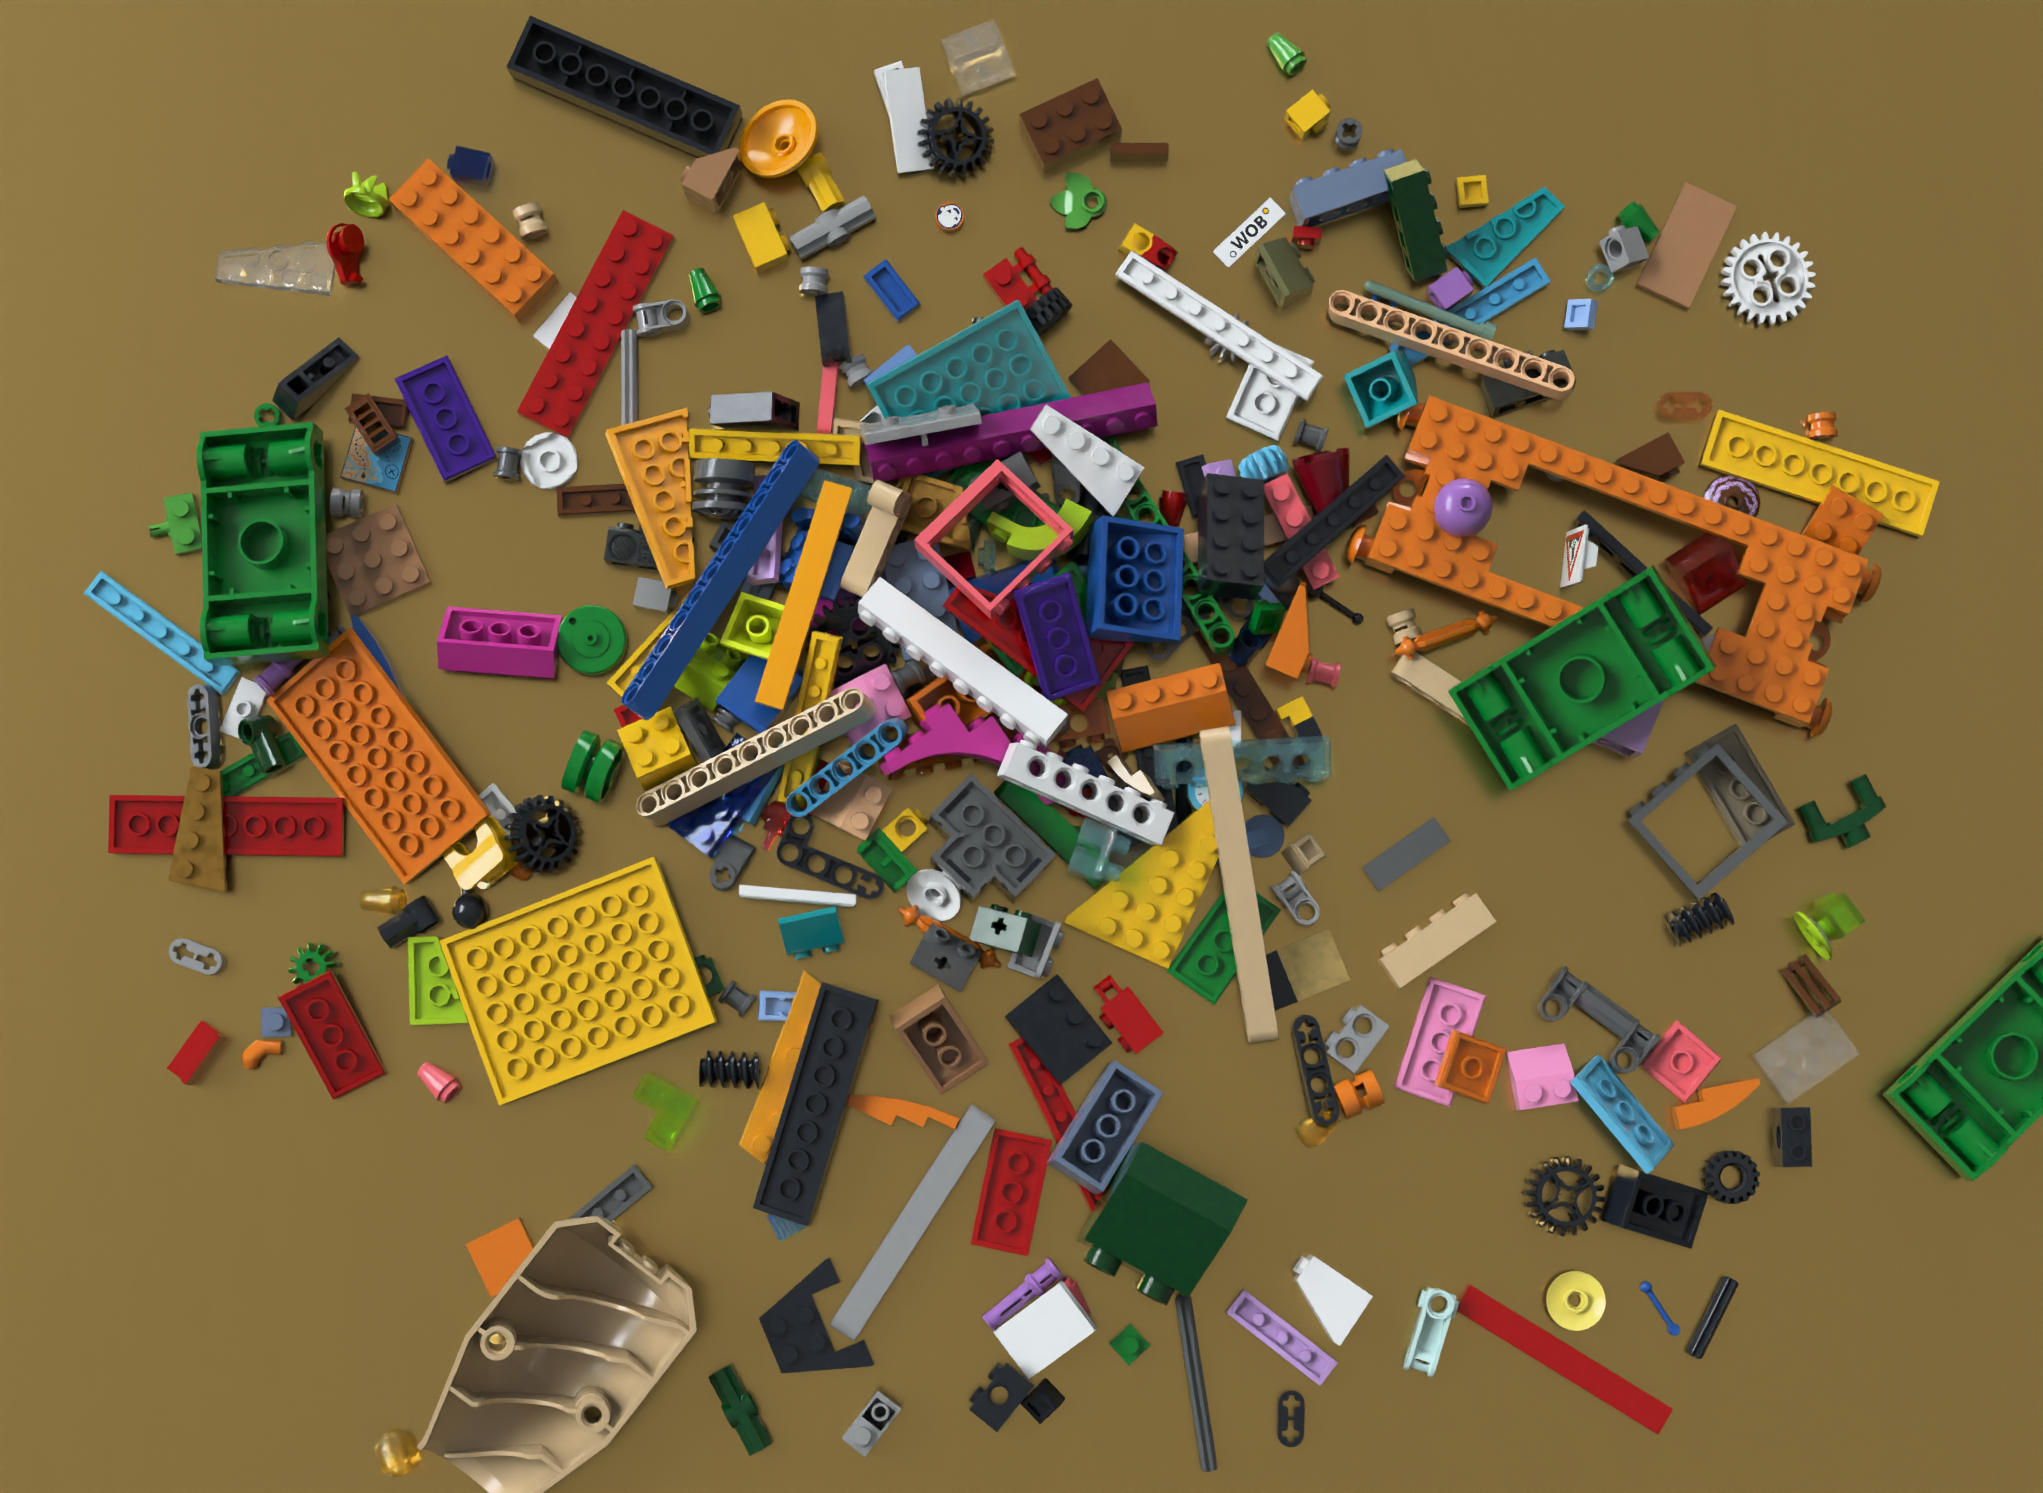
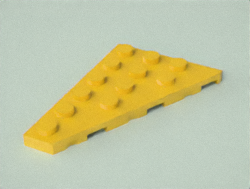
M1210 800L1165 835L1162 845H1153L1121 873H1118L1102 886L1094 895L1085 900L1072 913L1067 915L1064 923L1168 969L1219 858Z

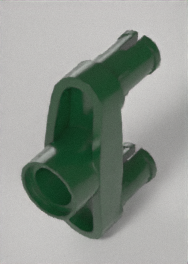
M1866 774L1850 781L1862 803L1861 809L1832 824L1826 823L1815 800L1799 807L1811 830L1808 833L1814 843L1841 835L1847 848H1850L1871 837L1864 823L1880 813L1886 807V804L1881 796H1877Z

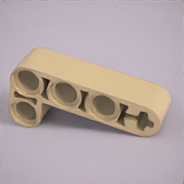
M880 480L874 482L867 498V503L872 508L842 576L840 584L842 589L863 597L877 579L881 577L911 507L912 494Z

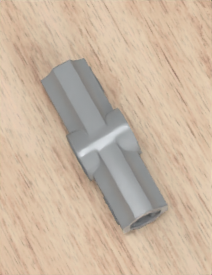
M862 196L838 210L835 208L821 214L815 219V223L789 236V240L802 260L827 245L832 247L841 243L851 235V232L876 219V215L865 196Z

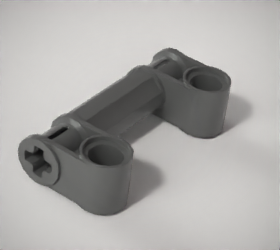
M1564 966L1555 976L1549 989L1537 1005L1539 1017L1546 1022L1557 1021L1563 1018L1571 1006L1575 1004L1621 1038L1608 1058V1064L1615 1073L1622 1075L1634 1071L1655 1046L1660 1035L1658 1033H1651L1640 1024L1639 1019L1632 1016L1587 981H1581L1568 972L1569 968ZM1552 1000L1558 1004L1559 1012L1556 1016H1551L1547 1013L1545 1009L1547 1001ZM1620 1053H1625L1630 1058V1065L1627 1069L1618 1065L1617 1057Z

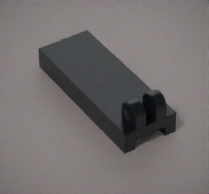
M843 291L815 296L823 366L829 367V363L845 360L847 363H852L846 301Z

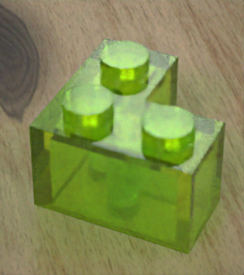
M645 1072L631 1097L657 1112L643 1138L667 1152L673 1151L700 1102L699 1099L650 1072Z

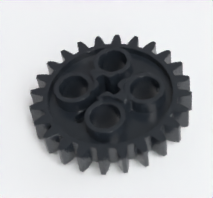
M845 596L844 605H839L834 599L833 609L830 610L827 606H822L824 616L815 613L814 619L818 624H811L809 629L811 632L819 631L823 633L837 630L843 637L839 658L847 656L852 659L853 663L847 668H842L837 664L834 677L835 688L840 682H845L846 684L884 664L891 671L887 662L896 663L897 658L891 653L899 652V646L892 644V642L886 639L881 629L875 625H868L862 631L853 628L852 623L856 619H861L858 613L859 596L856 597L854 604H850L848 597ZM875 632L877 634L875 637L863 639L870 633ZM812 634L807 636V642H810ZM852 638L854 642H857V648L853 649L851 645H848V639ZM868 645H875L879 648L880 652L874 657H869L865 655L863 650ZM809 646L806 647V653H808Z

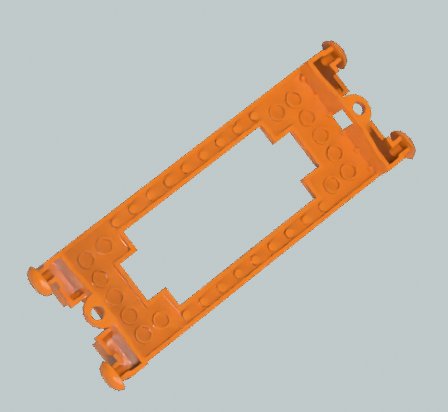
M1430 395L1425 404L1419 402V404L1397 414L1396 422L1401 430H1403L1405 424L1415 427L1404 460L1424 467V470L1413 469L1403 473L1405 478L1395 485L1392 490L1394 503L1388 501L1374 538L1364 534L1367 525H1360L1353 531L1346 548V558L1351 565L1354 559L1358 558L1365 561L1364 564L1390 574L1396 569L1544 626H1554L1583 607L1489 572L1498 544L1478 536H1451L1440 528L1434 516V500L1440 489L1452 480L1461 478L1473 479L1484 485L1487 490L1490 482L1518 492L1527 467H1534L1747 547L1737 575L1764 584L1746 636L1744 637L1718 627L1708 651L1716 664V668L1695 682L1775 712L1773 718L1799 728L1807 727L1811 729V738L1819 737L1826 730L1833 712L1832 703L1828 698H1825L1820 706L1817 705L1829 668H1826V665L1817 660L1828 651L1831 636L1829 629L1822 622V619L1824 617L1841 624L1844 617L1850 614L1857 594H1860V603L1868 602L1872 599L1882 577L1881 568L1877 563H1874L1868 571L1866 570L1869 562L1868 559ZM1408 482L1413 484L1415 494L1412 497H1404L1400 493L1399 487L1402 483ZM1427 482V485H1426V488H1425V490H1424L1423 496L1421 497L1423 488H1424V486H1425V483ZM1811 635H1817L1822 640L1820 650H1812L1813 644L1808 642Z

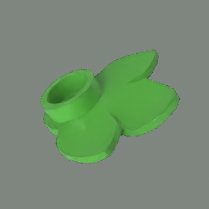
M1073 172L1065 174L1067 190L1056 194L1049 201L1058 213L1067 215L1065 227L1069 229L1083 228L1092 217L1101 215L1107 207L1105 194L1101 190L1093 188L1088 177ZM1090 199H1095L1098 205L1091 208L1087 205V202Z

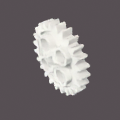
M1764 232L1759 240L1755 234H1752L1750 244L1744 239L1741 240L1739 243L1741 249L1734 247L1730 251L1734 257L1728 256L1724 262L1730 267H1725L1721 270L1723 275L1728 276V278L1721 281V285L1729 286V289L1724 292L1723 296H1732L1733 300L1729 303V307L1739 306L1736 315H1740L1744 311L1748 313L1747 322L1755 316L1757 317L1758 325H1761L1767 319L1769 325L1773 326L1776 318L1783 324L1787 321V315L1792 319L1797 316L1796 309L1803 311L1806 307L1803 301H1809L1812 298L1811 294L1807 291L1813 290L1816 285L1808 282V280L1813 279L1816 273L1808 272L1807 269L1814 263L1813 261H1804L1808 252L1799 253L1797 251L1800 246L1799 242L1793 246L1789 245L1790 236H1787L1783 241H1779L1778 232L1774 234L1772 239H1769L1767 232ZM1759 255H1761V256L1763 257V260H1764V261H1763V264H1762V262L1758 259V256H1759ZM1771 255L1779 256L1783 261V266H1774L1770 260ZM1746 264L1752 265L1756 270V275H1747L1744 272L1743 266ZM1766 275L1767 277H1773L1774 280L1770 283L1769 280L1764 281L1763 277ZM1781 282L1791 284L1793 293L1783 292L1780 286ZM1754 291L1764 293L1766 302H1757L1753 296ZM1773 293L1778 299L1777 303L1773 300Z

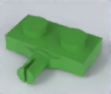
M193 493L163 498L166 509L165 523L148 525L150 536L168 534L172 539L176 556L202 551V533Z

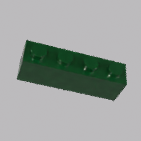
M1414 159L1383 170L1407 272L1415 282L1447 272L1445 260L1449 259V254L1445 244L1441 243L1440 240L1443 228L1439 218H1435L1434 210L1438 209L1434 194L1429 192L1428 185L1432 184V180L1427 167L1423 168Z

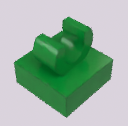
M1266 599L1255 600V608L1250 614L1251 621L1248 629L1253 635L1278 633L1286 608L1280 602L1269 603Z

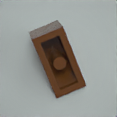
M1669 432L1618 458L1613 464L1654 480L1663 477L1666 481L1681 473L1678 468L1685 461Z

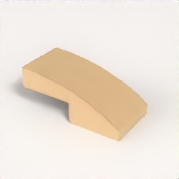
M1117 755L1107 761L1120 778L1132 788L1141 792L1143 796L1162 802L1165 800L1152 779L1143 771L1139 770L1134 774L1128 764Z

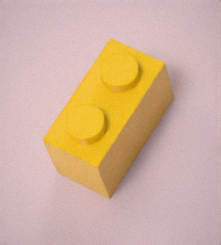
M765 202L733 215L735 224L757 274L789 260L787 251L791 250L785 234L779 236L775 226L780 223L773 208L768 210Z

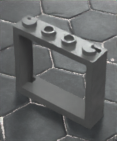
M1707 743L1695 754L1699 759L1691 766L1685 762L1673 773L1676 778L1669 785L1663 781L1651 792L1654 798L1647 804H1644L1641 800L1629 811L1632 817L1627 820L1697 899L1704 896L1788 823L1718 743L1714 746ZM1717 756L1772 820L1696 884L1641 820Z

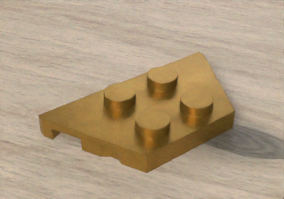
M922 474L900 478L895 487L913 495L911 507L901 530L919 535L965 491L964 488ZM870 509L865 514L866 519L870 513ZM968 514L939 542L971 552L972 543Z

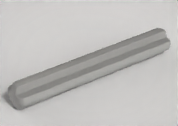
M625 329L621 332L622 425L638 421L637 333L633 329Z

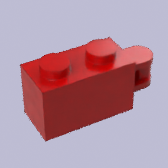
M1108 975L1093 987L1105 1002L1100 1007L1103 1012L1099 1016L1109 1030L1114 1027L1121 1035L1117 1041L1127 1054L1133 1051L1136 1055L1164 1033L1129 986L1122 991L1114 979ZM1113 987L1118 994L1109 1001L1104 993Z

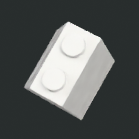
M1311 1254L1307 1258L1301 1256L1292 1269L1296 1273L1293 1279L1330 1340L1340 1346L1373 1296Z

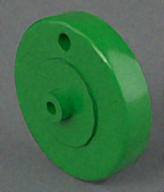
M585 605L574 609L562 620L558 628L557 648L561 658L571 669L584 675H600L612 670L622 660L627 648V633L622 621L611 610L598 605Z

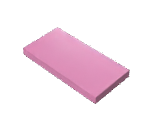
M1429 977L1394 1089L1448 1107L1451 1106L1455 1093L1434 1086L1452 1030H1457L1471 1036L1474 1035L1486 995Z

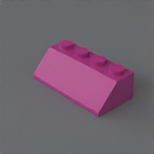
M447 606L437 639L438 669L479 672L483 674L494 673L510 676L554 678L559 660L557 641L562 615Z

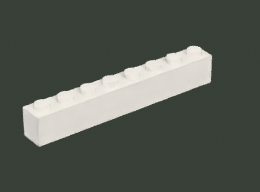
M879 577L858 602V613L863 622L869 626L875 625L881 629L886 639L895 644L897 642L906 648V652L917 661L923 660L929 665L930 670L940 678L946 677L953 682L952 685L958 692L963 695L968 693L976 699V703L981 709L986 712L992 711L1000 717L1003 725L1011 730L1015 728L1021 732L1026 741L1045 750L1066 724L1067 713L883 578Z

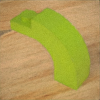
M1066 499L1057 515L1074 532L1073 545L1067 551L1069 552L1084 539L1090 530V524L1094 520L1092 511ZM992 512L987 520L990 535L1002 543L1007 541L1006 545L1009 555L1024 560H1035L1058 537L1046 524L1039 527H1024L995 512ZM1058 553L1054 558L1061 556L1063 554Z

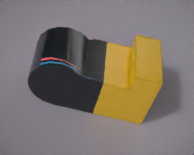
M1303 696L1275 710L1280 721L1288 718L1296 733V744L1301 750L1310 752L1321 745L1322 733Z

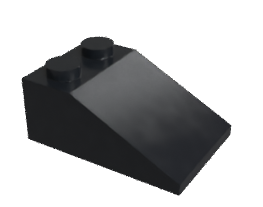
M1619 1164L1602 1220L1624 1229L1692 1249L1709 1192L1650 1173L1646 1174L1644 1171Z

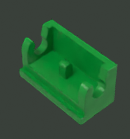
M880 828L876 829L866 841L857 847L856 851L895 894L918 871Z

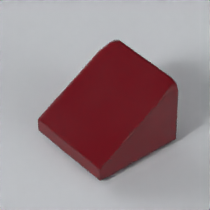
M969 551L942 557L966 581L976 578ZM947 579L948 586L954 585L950 580Z

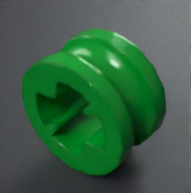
M264 403L256 408L254 419L259 427L281 425L282 414L275 405ZM265 411L267 413L275 412V414H272L275 418L272 423L266 421L264 424L261 420H264L262 414Z

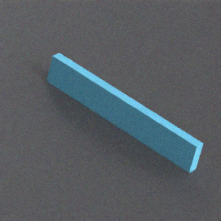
M103 571L99 572L83 593L206 684L212 686L223 696L241 674L232 665L214 666L204 660V651L199 641Z

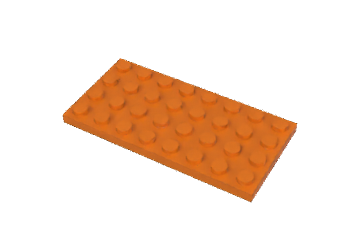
M353 628L347 629L329 645V657L314 658L278 689L273 696L266 700L337 796L343 798L346 808L404 885L415 879L440 858L443 853L492 814Z

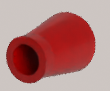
M1162 490V497H1159L1160 513L1169 526L1179 527L1187 503L1185 493Z

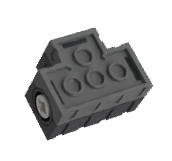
M971 773L930 815L929 823L947 839L944 845L931 856L930 864L937 871L951 878L959 888L960 893L971 904L979 897L981 891L985 890L991 883L999 890L1001 889L1013 903L1054 861L1056 854L1050 848H1047L1034 832L1028 827L1026 828L1009 808H1005L1000 803V800L986 786L983 787L978 782L979 780Z

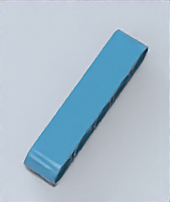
M890 718L880 724L790 793L785 802L787 811L795 817L807 815L900 744L908 733L906 723L899 718ZM887 726H894L897 729V739L893 740L887 736ZM864 743L874 746L876 752L874 757L867 756L864 753ZM845 760L851 763L853 767L852 774H846L842 771L841 761ZM819 778H825L829 782V791L820 789L818 785ZM797 795L806 798L807 808H800L796 804Z

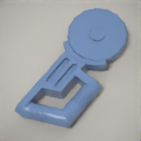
M1261 814L1253 816L1245 823L1250 857L1251 855L1261 858L1270 857L1280 850L1285 835L1283 827L1277 819L1270 815ZM1218 858V860H1217L1215 866L1218 865V864H1220V863H1219V858Z

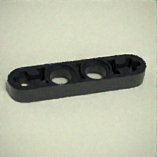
M1302 1015L1295 1020L1292 1026V1037L1313 1122L1318 1127L1329 1128L1335 1124L1339 1117V1107L1320 1026L1313 1016ZM1302 1023H1306L1307 1027H1312L1309 1033L1310 1042L1316 1040V1043H1308L1301 1046V1043L1304 1044L1306 1042L1305 1033L1298 1030ZM1308 1050L1316 1051L1320 1056L1319 1063L1315 1065L1307 1063L1304 1059V1053ZM1315 1078H1321L1325 1081L1327 1089L1322 1093H1317L1311 1088V1081ZM1329 1096L1330 1099H1326L1324 1104L1326 1110L1332 1111L1333 1114L1330 1115L1328 1120H1325L1324 1116H1319L1318 1113L1322 1110L1321 1099Z

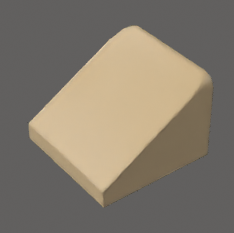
M1310 832L1281 852L1290 867L1298 875L1327 856Z

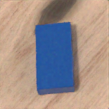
M887 259L863 276L898 323L921 306L920 302Z

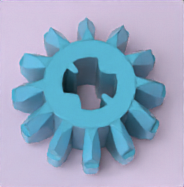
M1271 445L1261 450H1256L1248 455L1247 458L1242 459L1238 468L1241 472V477L1261 479L1266 484L1286 474L1290 466L1281 448Z

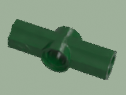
M730 1364L708 1376L710 1383L722 1402L721 1407L731 1427L736 1429L749 1455L751 1456L771 1445V1437H769L765 1426L758 1416L760 1415L759 1410L749 1392H745L732 1365Z

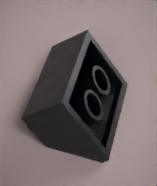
M1058 974L1005 1016L1059 1086L1112 1044V1041Z

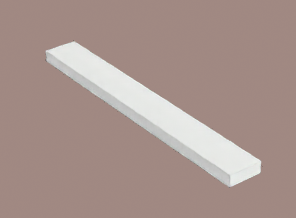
M1131 251L1116 272L1117 278L1305 401L1310 399L1323 380V375L1135 252Z

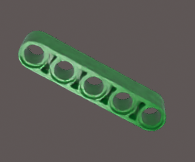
M1004 780L995 789L994 794L1048 846L1050 845L1053 850L1055 849L1057 854L1095 890L1116 870V867L1050 804L1044 805L1034 792L1007 780Z

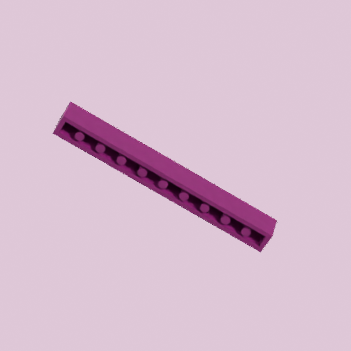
M1147 382L981 416L982 424L928 433L927 446H922L920 435L869 445L865 443L867 460L873 482L876 480L884 482L1013 456L1018 452L1023 454L1047 449L1030 430L1045 405L1053 408L1096 437L1102 438L1158 426L1156 403Z

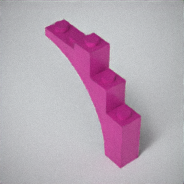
M937 703L924 712L926 718L920 722L926 733L919 730L907 739L909 745L902 750L898 746L883 756L886 761L879 765L884 774L888 775L911 762L926 757L957 755L974 757L994 763L1000 767L1011 742L993 716L985 720L982 716L978 717L967 725L968 731L950 704L940 707ZM1017 732L1010 738L1013 743H1020L1021 740H1025L1021 732ZM1037 746L1036 751L1045 755L1047 752H1052L1048 746L1045 750L1040 746ZM1035 760L1029 766L1032 775L1037 776L1040 771L1039 764ZM1059 772L1056 775V784L1062 788L1066 783V778L1063 773ZM1036 794L1044 805L1054 803V801Z

